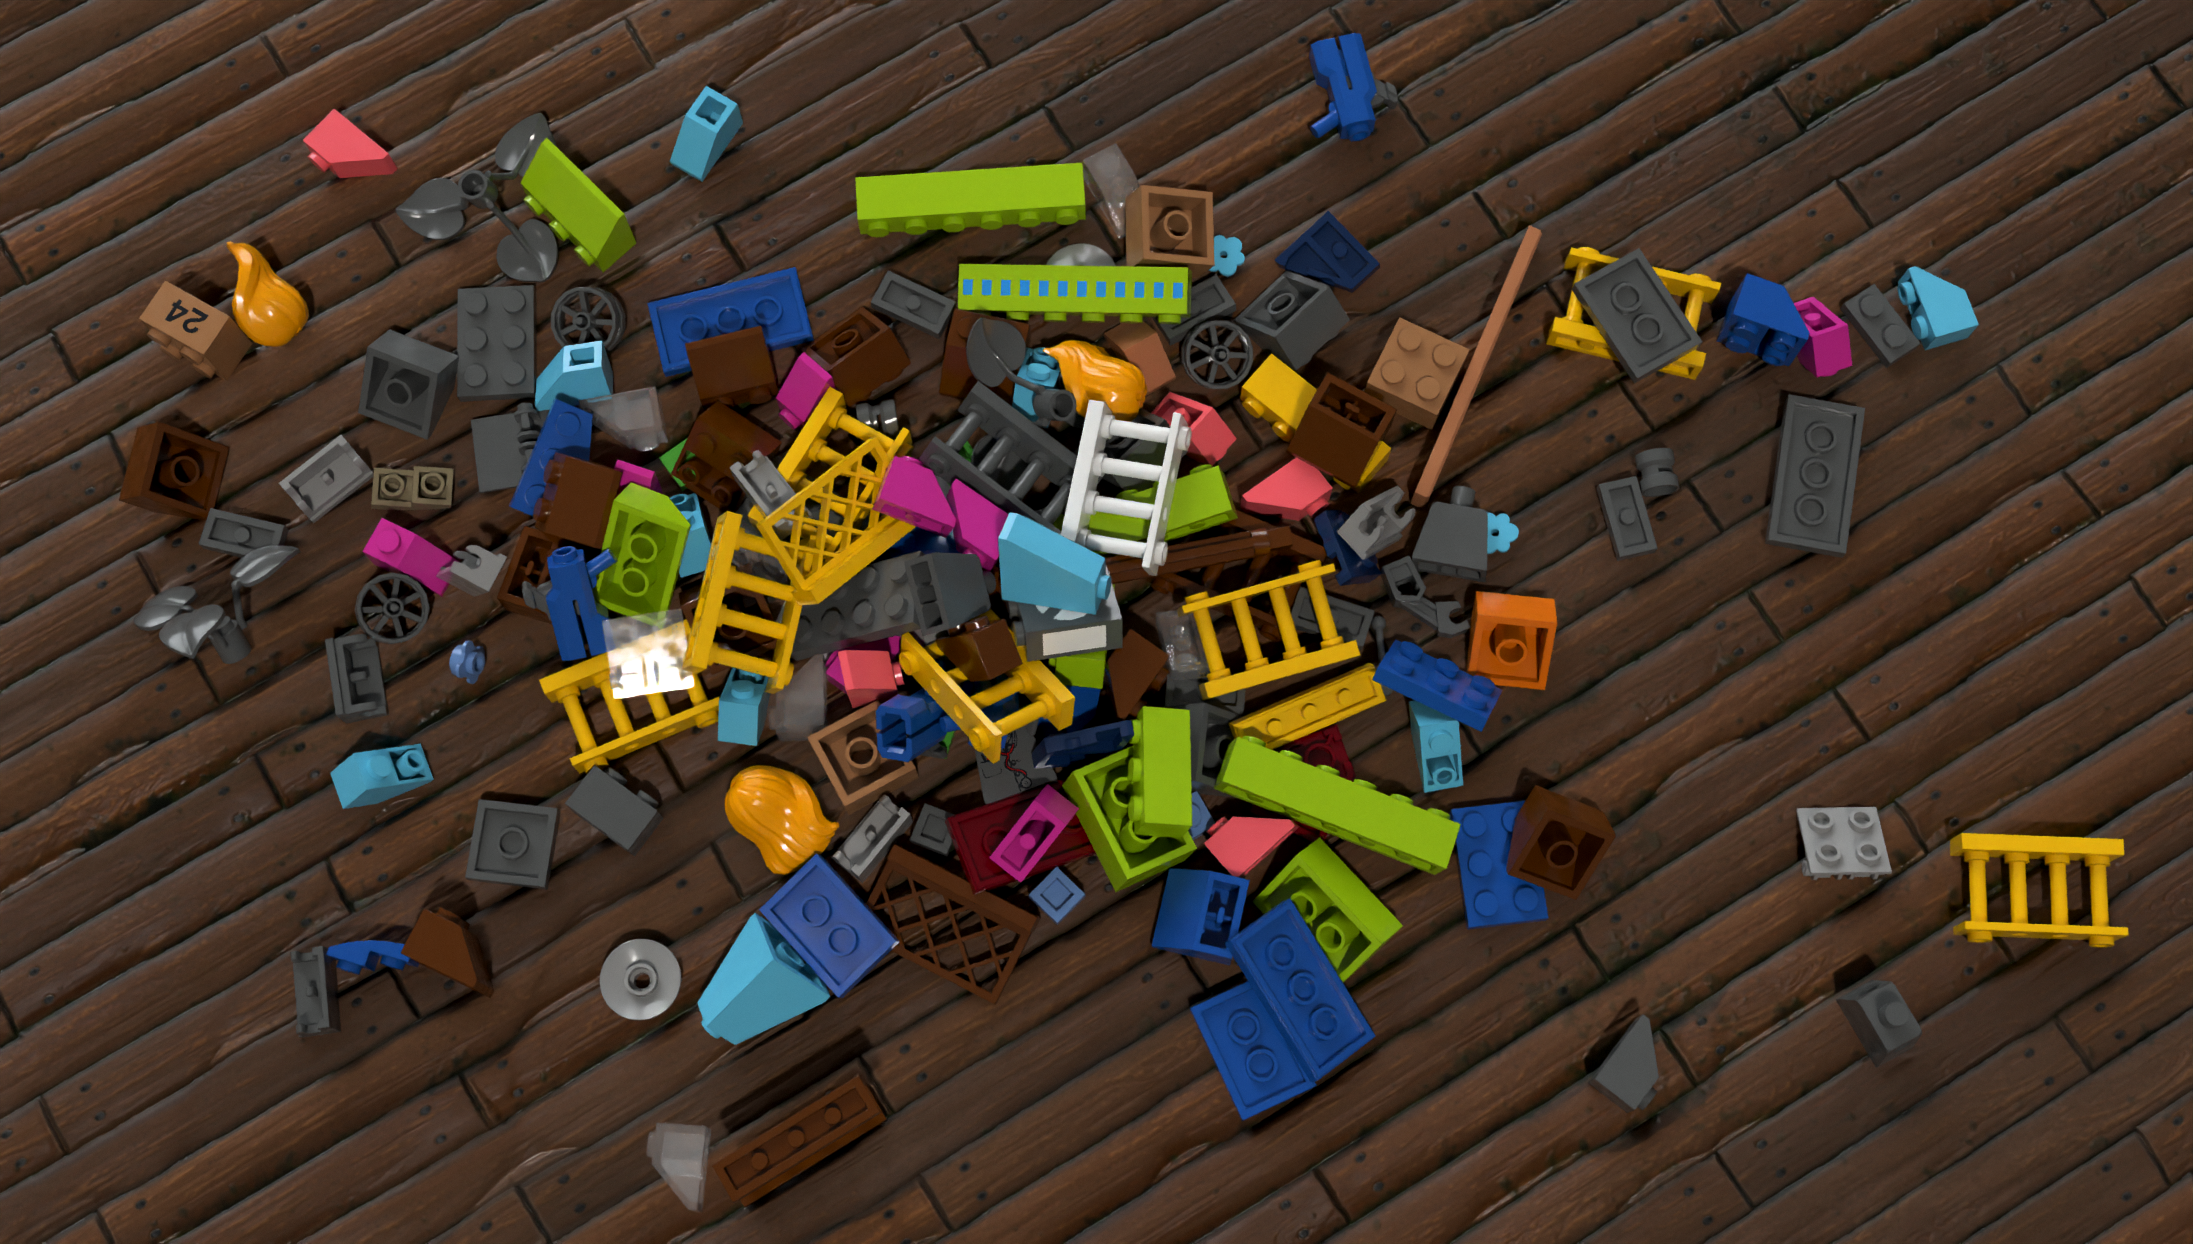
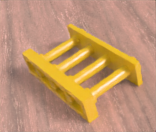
M1571 247L1564 269L1576 271L1574 285L1576 282L1615 262L1618 258L1602 255L1597 250L1589 247H1580L1578 249ZM1652 267L1670 294L1688 298L1684 315L1697 332L1703 302L1713 303L1720 291L1721 283L1712 281L1710 277L1703 274L1686 275ZM1571 291L1566 316L1554 318L1546 344L1620 362L1598 328L1584 324L1581 320L1584 307L1574 292ZM1694 350L1658 371L1696 380L1704 366L1706 353Z
M829 386L777 470L797 494L812 482L806 478L807 474L805 473L812 460L814 462L821 460L832 467L845 457L827 447L825 439L832 428L835 430L841 428L864 442L869 438L877 437L890 461L894 456L900 458L902 456L911 457L914 446H912L910 430L903 427L895 440L887 437L848 415L847 409H845L846 403L843 393ZM852 465L846 470L851 471ZM861 465V474L875 477L876 471L874 473ZM859 480L866 487L857 501L871 504L874 483ZM823 487L817 492L823 493ZM809 497L810 499L818 502L819 504H821L822 499ZM831 501L830 510L845 517L846 505ZM753 506L747 516L751 526L759 531L756 524L762 521L764 517ZM855 507L854 529L860 528L870 510ZM804 524L802 525L800 537L804 539L809 535L817 536L818 528ZM838 531L834 537L826 533L825 551L835 553L840 549L842 532Z
M726 511L717 518L682 670L697 674L706 670L707 665L711 666L713 662L768 677L765 692L774 694L783 690L784 686H788L792 679L794 664L790 662L802 605L799 606L791 593L796 589L791 581L790 585L736 571V566L731 565L734 550L739 551L740 548L775 558L776 556L763 537L745 533V529L740 527L743 515ZM807 536L800 541L799 545L815 548L816 536ZM798 551L796 566L802 576L805 577L812 571L814 554ZM731 586L785 600L781 623L727 609V604L722 603L725 588L730 589ZM722 624L776 638L777 642L773 660L768 661L718 647V643L713 642L716 627H721Z
M1320 560L1297 566L1299 570L1297 574L1209 598L1207 591L1185 597L1186 605L1176 609L1178 616L1193 613L1210 673L1207 674L1209 682L1198 685L1202 700L1360 656L1356 640L1344 643L1343 636L1338 637L1321 577L1336 571L1334 563L1322 566ZM1305 581L1323 641L1320 642L1322 650L1308 654L1306 648L1300 646L1284 587ZM1269 592L1286 651L1282 653L1284 660L1269 664L1267 657L1263 658L1246 600L1248 597ZM1230 602L1248 663H1245L1246 671L1231 675L1230 668H1225L1208 610L1209 608Z
M990 609L969 621L982 616H987L989 621L1000 618ZM1009 628L1010 633H1011L1012 638H1013L1014 643H1015L1014 633H1013L1012 630ZM909 632L903 634L901 638V653L899 654V662L903 671L907 675H912L969 737L975 750L982 752L993 764L1000 761L1003 736L1041 717L1048 719L1059 731L1072 725L1075 696L1040 660L1027 662L1023 646H1016L1023 664L1005 672L1009 677L1008 679L968 697L958 686V684L968 680V678L957 667L945 672L935 661V659L945 655L938 648L936 641L922 647ZM1016 692L1025 694L1033 703L994 723L981 711Z
M687 619L539 680L546 697L552 703L555 701L563 703L582 750V754L570 758L572 766L579 774L582 772L588 774L594 765L600 770H604L609 766L608 762L693 726L697 725L698 728H704L718 722L720 698L717 697L708 701L698 674L682 670L691 632ZM667 655L670 658H674L693 704V708L673 716L670 714L652 669L655 660ZM631 670L633 673L638 674L656 719V723L637 731L633 729L615 684L618 675ZM594 685L596 688L601 689L620 737L599 747L596 745L578 699L581 695L580 691Z
M1961 833L1950 840V855L1964 856V862L1969 863L1971 921H1964L1953 927V935L1967 936V941L1973 943L1992 942L1993 937L2089 940L2090 947L2115 946L2114 941L2129 936L2128 927H2109L2106 867L2110 866L2111 861L2124 856V839ZM1989 857L2004 858V863L2009 864L2011 923L1988 922L1985 862H1989ZM2030 859H2044L2045 865L2049 866L2052 924H2028L2026 864L2030 863ZM2070 860L2085 861V867H2089L2092 926L2069 925L2066 865H2070Z

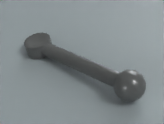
M1375 616L1372 618L1371 626L1376 632L1380 664L1386 655L1383 634L1386 620L1382 616ZM1381 684L1384 696H1389L1393 690Z

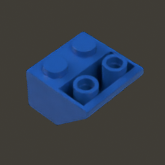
M1747 273L1729 303L1717 342L1725 344L1729 350L1737 353L1749 352L1760 356L1768 364L1774 366L1786 365L1789 367L1807 342L1810 333L1783 285Z
M1169 868L1151 947L1230 965L1233 956L1225 942L1238 934L1250 880L1213 871Z

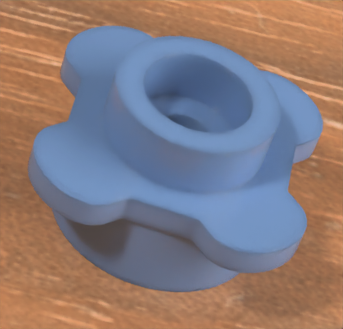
M466 640L463 645H457L450 656L449 666L451 673L458 678L465 677L467 683L474 684L485 666L484 648L481 646L475 647L473 641Z

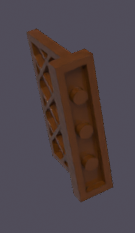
M894 844L887 857L888 861L866 903L873 912L888 908L894 930L891 932L894 935L896 934L897 939L900 941L891 951L977 996L997 1004L1041 917L991 891H983L974 895L966 878L901 845ZM893 871L908 878L913 894L891 901L887 883ZM915 881L928 889L918 892ZM935 891L943 895L948 912L927 919L920 896ZM883 893L886 903L877 905ZM914 898L921 921L900 928L893 905ZM951 900L964 907L953 910ZM967 910L978 913L984 930L962 937L955 914ZM950 916L957 939L935 946L928 923ZM986 918L999 925L989 928ZM923 925L930 948L914 953L906 948L901 932ZM1007 928L1021 935L1013 951L998 956L992 939V932ZM986 935L993 958L971 964L964 941ZM959 944L965 967L953 971L943 968L937 950ZM932 953L934 963L922 957V955ZM1010 957L1004 970H1002L1000 960ZM994 962L999 979L993 991L990 992L977 985L973 969ZM967 971L970 981L957 974Z

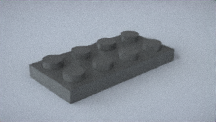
M1791 394L1786 397L1765 544L1843 558L1846 554L1865 408Z
M917 551L867 565L821 603L802 605L791 658L798 661L919 630L920 625L904 561L926 554L922 551Z

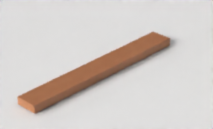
M1529 226L1414 492L1410 503L1423 509L1429 501L1540 241L1542 233L1537 228Z

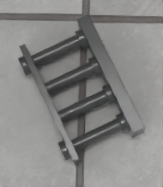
M978 381L958 408V411L966 418L946 443L935 436L918 460L928 469L932 470L934 475L941 477L950 485H952L955 479H958L1007 514L1010 512L1018 513L1061 535V531L1053 526V524L1067 506L1077 455ZM980 427L995 438L997 442L978 467H975L959 455L958 452L975 430ZM1012 451L1029 465L1011 489L1007 491L991 479L990 476L1007 453ZM1042 474L1060 489L1041 515H1039L1024 504L1022 499ZM1099 476V478H1098V483L1100 482V480H1101L1103 477H1100V476Z

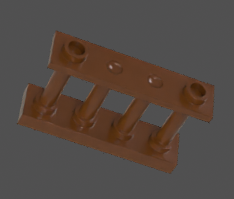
M1236 510L1237 519L1212 527L1219 530L1218 534L1220 536L1266 528V530L1278 528ZM1197 532L1177 538L1174 545L1192 542ZM1291 533L1293 540L1291 548L1272 551L1270 555L1253 558L1240 589L1258 585L1270 558H1274L1276 555L1290 560L1292 568L1288 576L1299 573L1297 566L1320 560L1323 566L1327 558L1325 548ZM1225 563L1207 566L1199 584L1178 576V572L1149 577L1147 581L1152 583L1151 587L1164 595L1172 596L1173 593H1176L1183 597H1188L1207 591L1209 598L1222 595L1213 590ZM1302 583L1284 587L1290 609ZM1253 596L1246 598L1254 627L1260 629L1259 633L1265 638L1281 642L1282 637L1274 610L1271 615L1249 606ZM1231 602L1211 608L1235 619Z
M858 1075L713 1164L712 1167L733 1203L741 1200L746 1208L887 1119L866 1084L864 1085Z

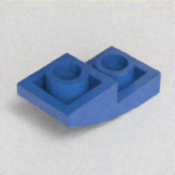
M368 940L342 943L329 947L326 954L338 961L336 968L360 975L362 968L375 972L380 956L382 957L380 964L403 971L405 964L417 968L419 966V963L401 954L405 944L388 941Z

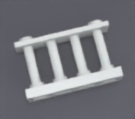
M1089 400L1061 535L1089 550L1142 558V568L1149 575L1157 576L1159 565L1164 566L1167 558L1168 543L1164 542L1182 451H1187L1191 442V427H1188V423L1183 415L1173 412L1170 428L1115 420V416L1112 415V411L1105 402ZM1114 435L1166 443L1163 465L1158 466L1107 458V454L1104 453L1107 438L1111 439ZM1106 473L1157 481L1159 485L1155 504L1099 496V492L1096 491L1099 476L1103 477ZM1098 511L1151 520L1147 543L1091 534V530H1088L1090 516L1095 515Z

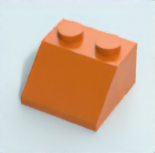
M1476 591L1470 623L1467 673L1472 676L1486 677L1495 685L1545 690L1557 627L1555 600Z

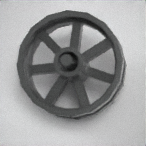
M575 287L568 290L555 302L551 313V329L556 341L562 347L574 345L568 334L580 330L581 335L578 344L588 343L591 332L597 341L602 340L607 353L612 351L621 341L625 331L626 315L621 303L612 293L601 288ZM588 293H594L601 297V300L592 311L590 309ZM578 295L581 303V312L569 307V304ZM607 304L612 314V320L604 319L600 314ZM567 313L573 317V325L565 328V314ZM603 325H612L609 337L606 340L600 329Z
M1206 321L1196 325L1186 335L1181 347V363L1185 373L1194 383L1208 389H1228L1239 384L1248 375L1253 363V346L1249 336L1238 325L1229 321ZM1215 326L1231 330V333L1221 345L1218 343ZM1207 328L1211 341L1210 346L1195 340V337ZM1238 336L1243 346V352H1230L1228 346ZM1191 345L1204 351V357L1192 363L1190 362ZM1229 358H1243V363L1237 374L1234 373L1227 363ZM1210 363L1207 380L1205 381L1197 375L1194 369ZM1218 365L1223 368L1230 380L1223 383H1214Z
M388 573L379 575L364 585L357 595L354 610L357 623L367 636L376 642L396 644L408 641L420 633L427 622L430 607L427 594L417 581L407 575ZM384 580H393L390 599H387L375 584ZM400 581L408 584L416 591V593L401 601L397 599ZM369 589L382 602L381 606L362 607L364 597ZM420 598L422 607L421 617L405 611L404 605ZM381 612L382 618L374 629L371 630L365 622L363 613ZM398 616H403L418 622V624L411 632L403 635ZM388 619H392L397 638H387L378 635Z

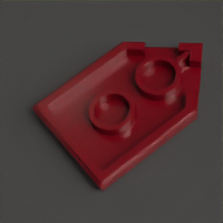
M1337 724L1287 743L1280 749V751L1287 750L1300 755L1303 758L1302 762L1317 767V765L1332 767L1340 772V777L1352 782L1356 777ZM1254 804L1250 810V813L1257 818L1292 820ZM1296 821L1300 827L1291 835L1310 844L1318 838L1325 841L1328 833Z

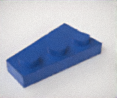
M554 399L509 507L533 516L535 504L539 498H543L546 487L543 479L545 467L549 460H553L555 452L589 461L593 414Z

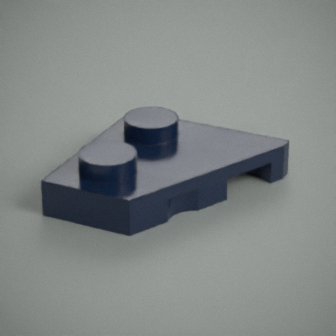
M1329 211L1275 259V264L1279 268L1351 293L1380 268V263Z
M1325 510L1314 521L1323 539L1327 556L1331 559L1337 556L1342 570L1335 575L1339 585L1370 583L1382 573L1376 565L1378 563L1376 555L1374 554L1362 560L1337 533L1350 516L1342 512V510Z
M1125 720L1065 734H1050L1043 738L1031 754L1034 769L1087 766L1121 751L1134 736L1132 721Z

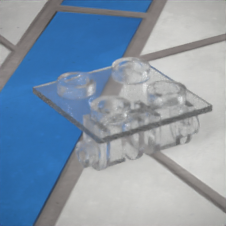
M682 608L602 620L610 668L609 679L615 699L694 687L692 672L682 670L687 649Z

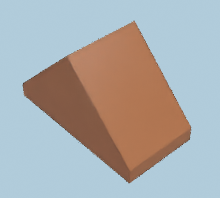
M1144 321L1138 324L1121 323L1104 333L1105 339L1117 358L1130 362L1142 371L1147 385L1146 396L1176 379L1157 332Z

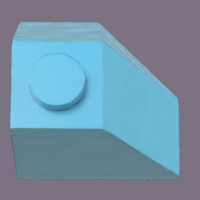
M1009 513L998 537L1002 600L1096 615L1101 600H1107L1111 590V576L1106 575L1105 558L1030 518L1018 513Z
M754 913L745 924L697 1003L703 1018L701 1023L704 1029L714 1038L719 1039L723 1037L732 1044L737 1045L826 1002L831 996L823 980L807 963L804 964L801 956L791 947L779 931L770 922Z

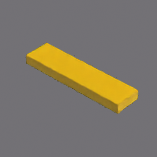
M1367 663L1229 722L1234 739L1237 737L1243 738V736L1256 737L1266 743V748L1273 750L1385 702L1386 699L1381 684L1372 680L1376 672L1374 664Z

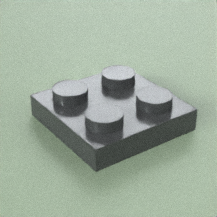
M479 799L465 878L469 881L548 890L561 811L558 808Z

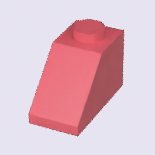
M333 109L303 139V142L311 152L307 156L308 159L323 173L329 169L339 178L388 175L393 174L398 169L389 153L336 109Z
M1169 392L1151 412L1165 419L1170 427L1173 412L1181 413L1192 431L1191 442L1186 455L1206 465L1210 464L1213 466L1218 460L1223 458L1227 449L1237 439L1213 407Z
M1295 458L1244 493L1241 498L1240 507L1245 513L1299 521L1308 514L1313 518L1323 512L1330 504L1328 500L1333 488L1317 468Z
M843 650L838 652L845 689L852 708L867 706L876 700H879V702L888 701L897 694L899 695L897 686L905 685L900 662L892 663L889 651Z
M1224 816L1207 831L1211 837L1204 842V845L1232 876L1243 878L1300 826L1295 820L1233 816L1228 820Z

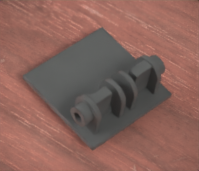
M521 403L517 405L518 411L515 413L471 420L480 493L516 488L548 415V410L537 411L533 409V404Z

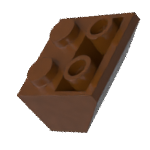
M1327 372L1300 421L1287 448V453L1355 489L1391 428L1397 409Z
M717 401L697 417L670 477L673 478V475L686 484L685 487L723 512L730 511L736 513L747 496L736 483L730 467L738 461L744 466L753 460L752 453L756 450H759L764 457L767 456L772 462L782 442L720 401ZM690 453L695 454L690 460H688L684 465H682L684 461L687 459V457L690 455Z
M524 526L497 599L507 611L552 624L547 613L538 608L533 609L525 604L522 583L527 581L537 588L540 584L550 581L547 557L551 556L552 552L556 549L567 546L583 549L586 563L598 555L565 538ZM579 615V619H580V623H581V627H582V626H583V622H582L581 615Z
M1132 629L1123 638V648L1116 649L1113 652L1105 668L1104 685L1111 723L1130 719L1136 720L1137 713L1143 706L1148 704L1144 700L1149 694L1154 698L1165 684L1170 670L1166 668L1170 656Z

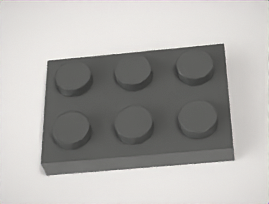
M1640 248L1573 285L1572 291L1634 384L1696 350L1702 344V340Z
M534 285L458 289L457 355L459 356L457 367V397L460 402L535 398L537 379V290Z

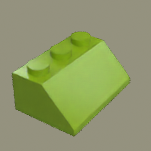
M548 138L541 142L520 183L526 194L523 201L536 216L539 217L543 213L551 221L548 225L563 242L569 239L577 246L574 252L588 267L594 263L604 273L636 244L626 216Z
M631 482L614 499L601 553L609 548L615 555L617 562L596 576L597 584L593 588L597 603L612 611L663 629L666 624L691 527L690 523L668 496Z
M1318 838L1298 853L1252 901L1265 914L1282 901L1291 899L1343 983L1403 927L1397 918L1321 838Z

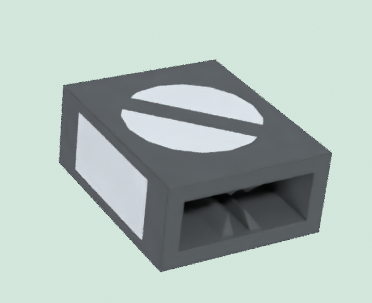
M1105 565L1106 575H1109L1107 565ZM1112 581L1109 597L1107 600H1101L1096 615L1006 600L1009 619H1017V622L1013 623L1015 644L1017 647H1024L1027 662L1123 648L1122 616Z

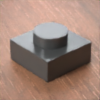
M925 803L911 835L910 842L948 857L953 841L945 821L948 817L954 816V814Z

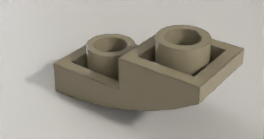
M414 466V470L374 468L371 509L432 510L451 508L453 469Z

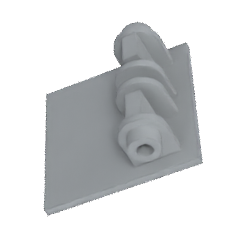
M1876 807L1796 809L1807 860L1802 861L1803 876H1810L1811 880H1817L1818 878H1830L1831 875H1834L1836 880H1841L1842 876L1846 875L1848 880H1853L1854 877L1877 879L1879 875L1892 873Z

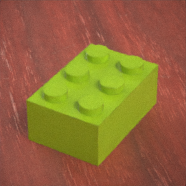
M1133 746L1073 771L1062 785L1069 801L1079 808L1076 815L1115 892L1184 862L1197 849L1189 831L1181 838L1134 835V821H1130L1128 817L1129 800L1131 796H1134L1133 782L1128 780V764L1130 758H1133Z

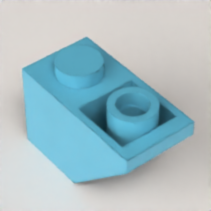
M705 86L684 117L670 163L703 182L743 124L738 104Z
M1916 266L1908 268L1898 281L1899 299L1909 309L1912 317L1911 327L1913 334L1918 340H1921L1924 350L1966 339L1979 325L1964 289Z
M602 340L568 345L560 350L536 379L535 408L537 411L550 410L554 399L572 406L613 400V371Z
M1045 347L1028 348L1017 376L1036 385L1044 386L1045 389H1058L1057 379L1061 373L1059 363L1056 359L1043 352ZM1015 383L1012 407L1030 421L1038 420L1039 417L1033 409V400L1036 393Z
M696 493L689 495L678 494L670 497V500L691 525L679 570L681 578L705 570L712 543Z
M732 667L719 699L718 741L752 746L758 745L765 726L770 693L765 692L768 677Z
M1415 700L1409 701L1411 735L1424 792L1463 786L1459 721Z
M421 744L353 753L330 773L343 809L378 804L434 780Z

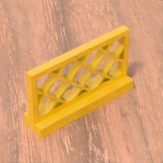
M877 437L869 438L756 524L796 588L791 593L799 606L821 603L916 527L885 514L879 518L880 512L872 510L886 469L891 462ZM868 452L872 453L877 462L875 477L860 473L862 458ZM852 465L851 471L846 470ZM838 475L850 477L847 498L832 495L834 478ZM859 480L874 483L871 504L856 501ZM822 487H824V488H823V493H822V492H817V491H819ZM809 497L822 499L819 520L803 517L805 502ZM831 501L846 505L843 526L828 523ZM855 507L870 510L869 524L863 531L853 528ZM795 509L794 515L788 514ZM781 519L793 521L790 543L780 541L772 528ZM802 523L818 527L815 548L799 545ZM827 529L842 532L840 549L835 553L824 551ZM798 551L814 554L812 571L805 577L802 576L796 566ZM823 557H827L828 559L822 563Z

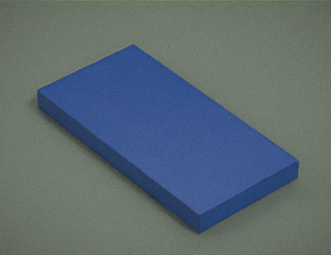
M796 267L647 303L665 377L692 371L685 343L757 326L762 327L769 351L814 340Z
M1291 899L1282 901L1225 942V945L1311 1082L1321 1079L1376 1037Z

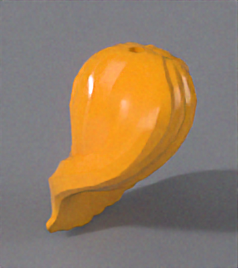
M227 242L226 246L235 256L239 266L238 281L232 301L233 315L238 326L255 343L271 347L287 344L302 331L308 321L309 310L306 301L298 290L280 278L271 269L267 260L257 249L246 243Z
M1065 340L1056 346L1043 349V352L1056 359L1059 363L1065 390L1074 395L1077 405L1076 412L1085 418L1089 400H1096L1106 403L1112 411V415L1115 416V420L1131 422L1137 417L1139 409L1143 407L1147 394L1146 381L1138 367L1130 362L1110 357L1103 347L1086 341Z
M764 765L750 766L740 771L732 779L730 789L725 796V812L730 824L737 832L756 844L766 866L774 874L786 875L801 869L816 853L822 854L831 842V838L835 835V831L840 827L838 822H830L823 815L818 799L806 780L784 769Z

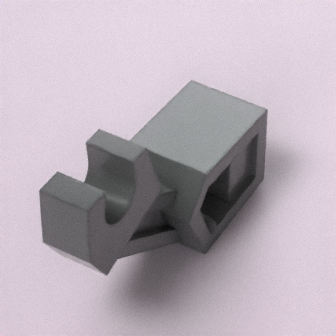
M1410 556L1382 566L1381 578L1393 607L1404 609L1436 630L1437 636L1453 638L1470 630L1471 627L1467 620L1460 624H1455L1449 618L1451 613L1460 611L1461 605L1459 601L1435 602L1433 604L1423 597L1426 586ZM1410 582L1413 587V593L1417 596L1401 595V591H1398L1397 587Z

